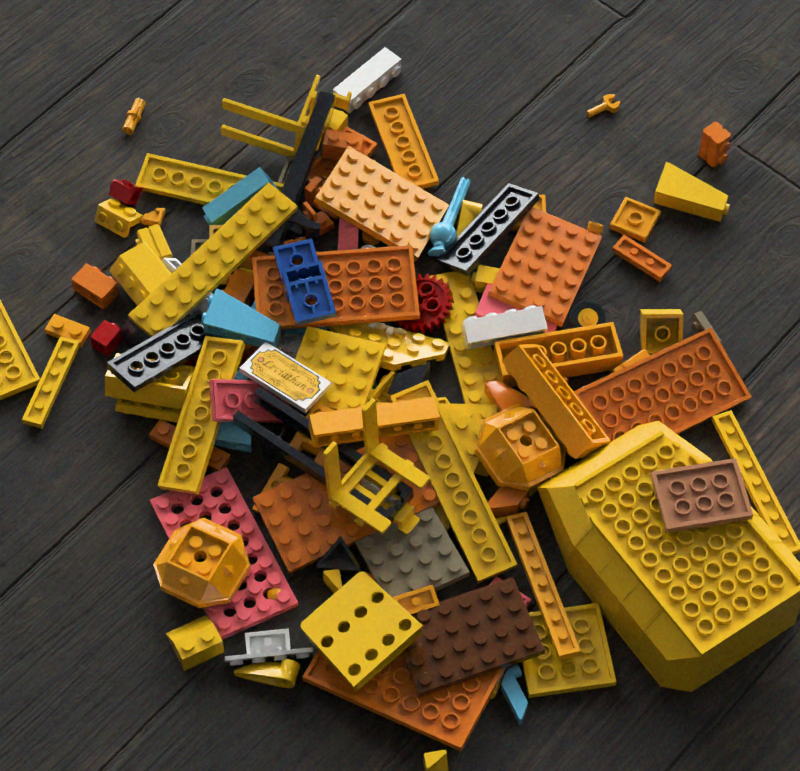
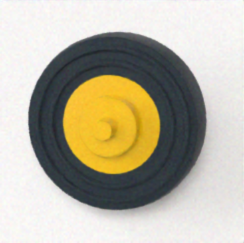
M582 301L576 304L569 316V323L572 329L604 324L606 322L603 308L593 301Z

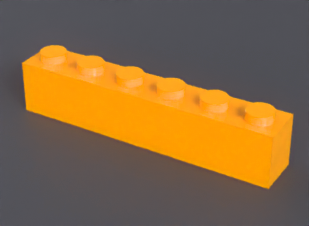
M423 397L416 400H402L376 405L379 438L438 430L440 415L434 397ZM364 406L310 414L309 431L313 447L329 446L333 441L337 444L364 441L362 408Z

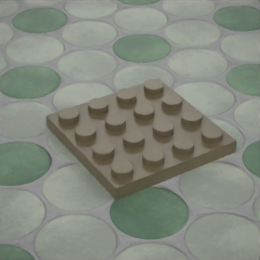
M433 507L415 514L420 518V522L408 535L399 530L397 523H394L384 534L377 531L355 541V546L373 579L391 597L432 584L436 592L470 576L468 568Z

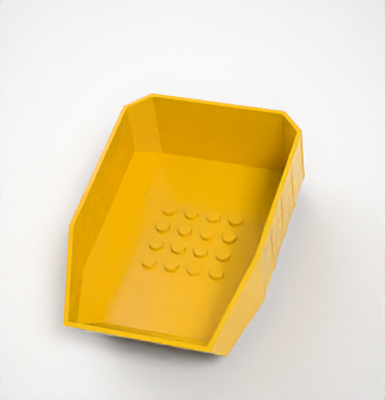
M660 421L636 426L537 486L570 575L593 603H599L603 616L660 687L692 692L795 624L800 610V562L752 507L753 518L750 520L666 533L650 477L651 472L713 461Z

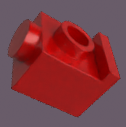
M114 179L110 184L108 195L127 205H136L143 187L135 186L126 179L122 181Z

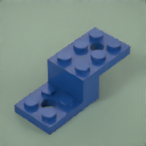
M307 239L273 247L287 303L290 302L296 326L336 317V310L322 261H318L313 240ZM294 259H301L303 261L300 265L292 263ZM313 298L317 302L314 305H308L306 300Z

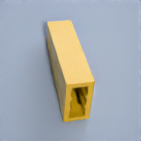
M666 162L655 191L653 203L721 222L723 215L727 216L730 204H727L728 195Z

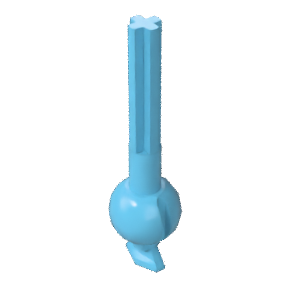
M464 177L460 179L443 222L435 224L430 230V240L434 247L428 252L429 256H440L456 239L457 233L453 226L471 181Z

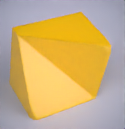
M446 750L425 753L423 759L425 771H448Z

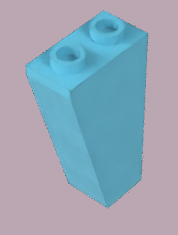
M216 289L214 295H210L207 305L209 307L208 311L203 313L201 319L204 333L226 339L241 340L245 344L259 348L267 342L276 348L281 335L280 324L220 289Z

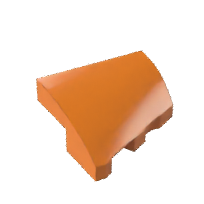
M502 381L485 383L484 392L490 402L497 406L499 411L516 403L527 408L537 409L531 405L529 397Z

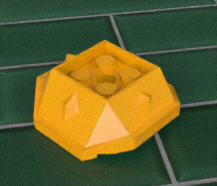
M518 403L483 420L474 453L497 486H508L529 491L564 471L566 447L555 437L554 430L543 421L541 414Z
M201 518L176 529L153 564L161 591L198 608L230 603L251 569L241 534L206 518ZM198 559H205L203 562H197Z

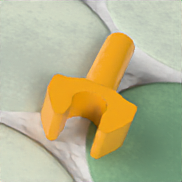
M607 94L603 96L602 104L586 111V114L590 118L605 110L615 113L620 107V101L611 104L615 99V95Z

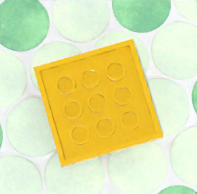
M307 326L295 360L331 382V387L317 401L318 403L335 411L339 409H352L367 404L386 350V344Z
M599 603L564 608L581 653L580 656L560 661L541 612H529L545 649V654L521 662L529 698L616 686L615 673Z

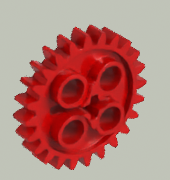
M428 273L425 275V278L418 274L416 279L420 319L394 321L396 325L398 324L402 329L405 328L406 331L413 329L414 333H418L421 330L423 335L426 329H429L432 333L434 326L440 328V322L446 323L444 317H451L449 310H454L452 305L454 303L453 293L449 285L444 283L442 278L438 280L436 275L430 278Z

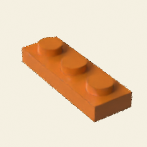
M623 235L612 247L613 253L659 282L672 270L670 263L626 235Z

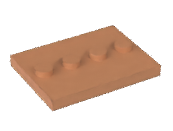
M736 458L652 471L650 474L666 533L753 518V512Z

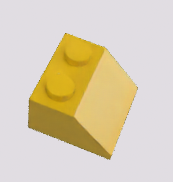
M640 309L641 350L646 349L649 354H655L683 340V313L681 309Z
M206 615L166 633L184 671L224 653L223 641L213 622Z

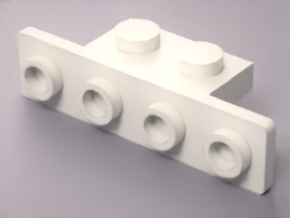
M289 628L245 633L247 654L225 656V662H230V666L242 665L243 660L261 663L265 662V658L274 657V661H282L290 655H296V659L308 658L309 653H313V647L291 649Z

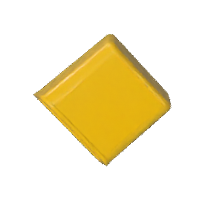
M365 572L357 573L301 623V628L309 641L352 687L354 692L365 686L423 632V625Z

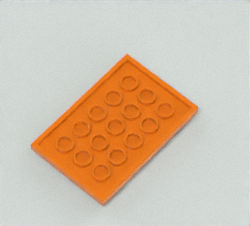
M532 207L525 215L489 290L488 296L520 310L532 305L536 307L542 306L545 320L562 327L602 236Z

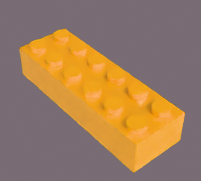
M614 322L494 341L493 354L500 380L510 387L517 386L518 382L507 373L502 360L518 345L538 344L560 375L567 378L610 371L621 365L623 361V353Z
M538 344L518 345L502 360L507 373L515 378L519 389L527 394L531 405L540 411L543 421L552 427L555 437L564 443L567 447L566 451L571 457L575 459L585 458L611 441Z

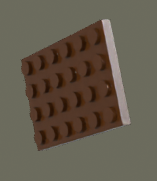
M511 577L441 601L439 606L427 610L423 609L418 613L411 614L423 625V632L402 652L418 696L422 697L545 654V649L515 580Z

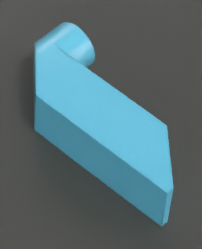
M518 664L507 668L501 683V691L520 725L527 710L528 701L516 678L522 676V672Z

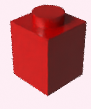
M104 320L90 336L92 348L109 357L123 341L121 328L115 323Z

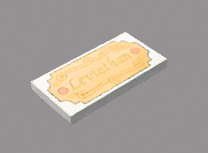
M267 342L240 367L242 374L304 413L331 387L330 381Z

